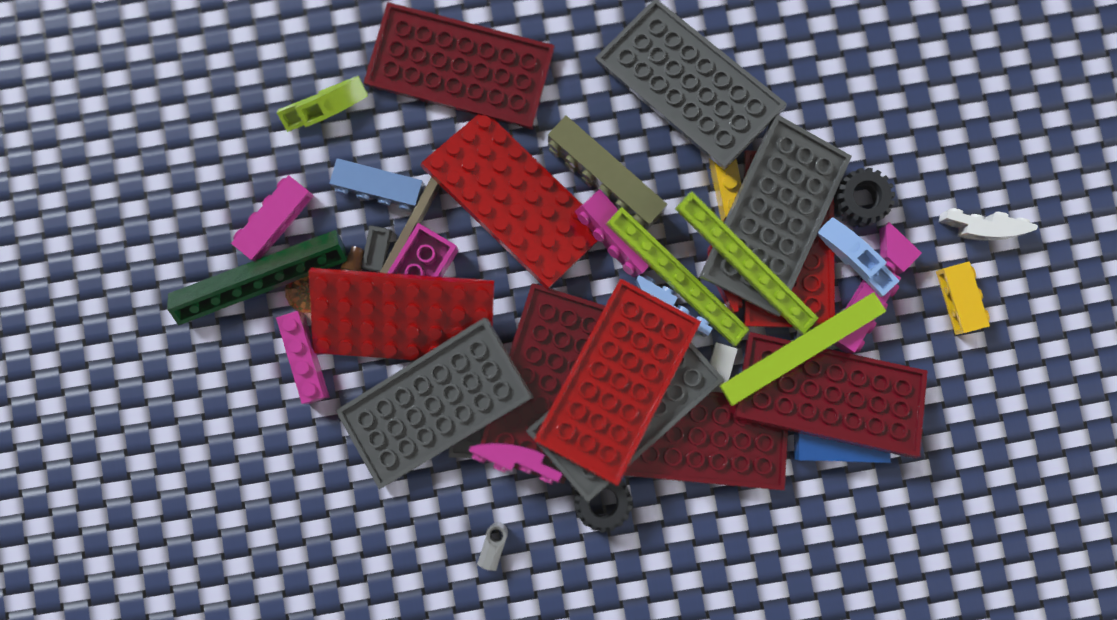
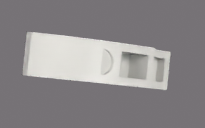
M951 208L941 213L939 223L960 228L958 237L973 240H1004L1029 233L1038 227V225L1030 223L1028 219L1010 218L1004 212H995L987 217L977 214L970 216L963 214V211L960 209Z

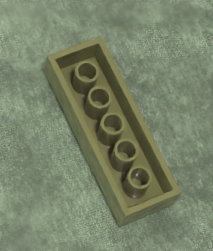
M567 115L548 134V150L554 157H561L566 162L565 166L573 173L577 171L587 186L592 187L593 185L597 190L600 189L617 209L623 207L646 230L663 214L668 204Z

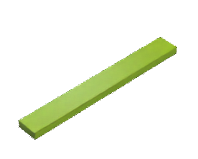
M690 192L675 208L801 335L805 334L818 320V317L693 192Z
M623 207L619 208L605 225L707 320L730 344L737 346L750 329Z
M873 292L719 385L729 403L734 405L885 313L886 310Z

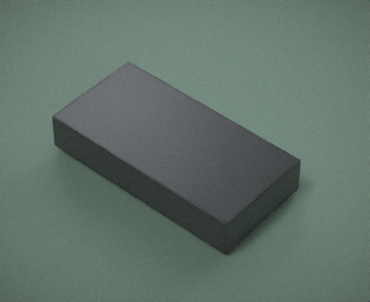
M369 225L362 260V270L380 273L387 260L392 235L391 229Z

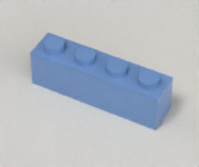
M338 158L336 159L329 183L335 188L337 193L348 195V192L354 193L359 199L369 201V198L377 199L379 204L390 206L391 203L399 205L398 208L410 212L415 208L425 188L422 180Z

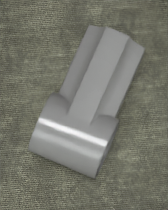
M493 523L486 533L477 563L483 569L493 571L497 569L508 536V529L503 523ZM494 529L501 530L503 538L499 540L494 539L491 531Z

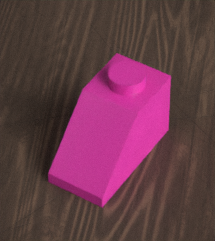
M890 222L879 229L880 256L887 262L885 266L896 275L903 273L922 252Z

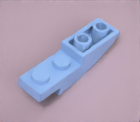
M832 217L819 229L817 235L845 265L849 264L880 297L884 296L899 282L897 277L885 266L887 262L857 234Z
M639 275L635 283L638 288L689 315L690 311L681 305L674 306L678 297L674 296L675 292L666 286L661 288L655 285L656 281L647 275L643 277ZM697 316L696 319L700 320L701 323L696 333L707 337L712 327L708 326L709 322Z

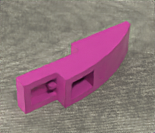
M482 444L471 446L469 449L473 453L472 458L483 463L487 459L494 463L493 468L506 473L507 469L512 471L515 463L520 464L518 469L531 474L532 470L540 473L539 478L552 484L553 480L558 482L562 475L561 472L541 464L544 454L528 448L509 444Z

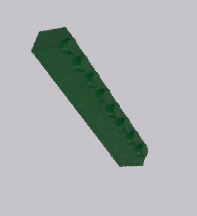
M333 230L168 293L167 310L178 326L307 277L311 268L328 269L347 261L345 246L337 230Z

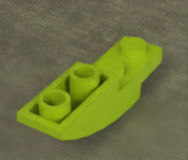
M358 75L320 90L314 96L278 109L277 115L288 132L301 126L308 127L327 119L368 97V94Z

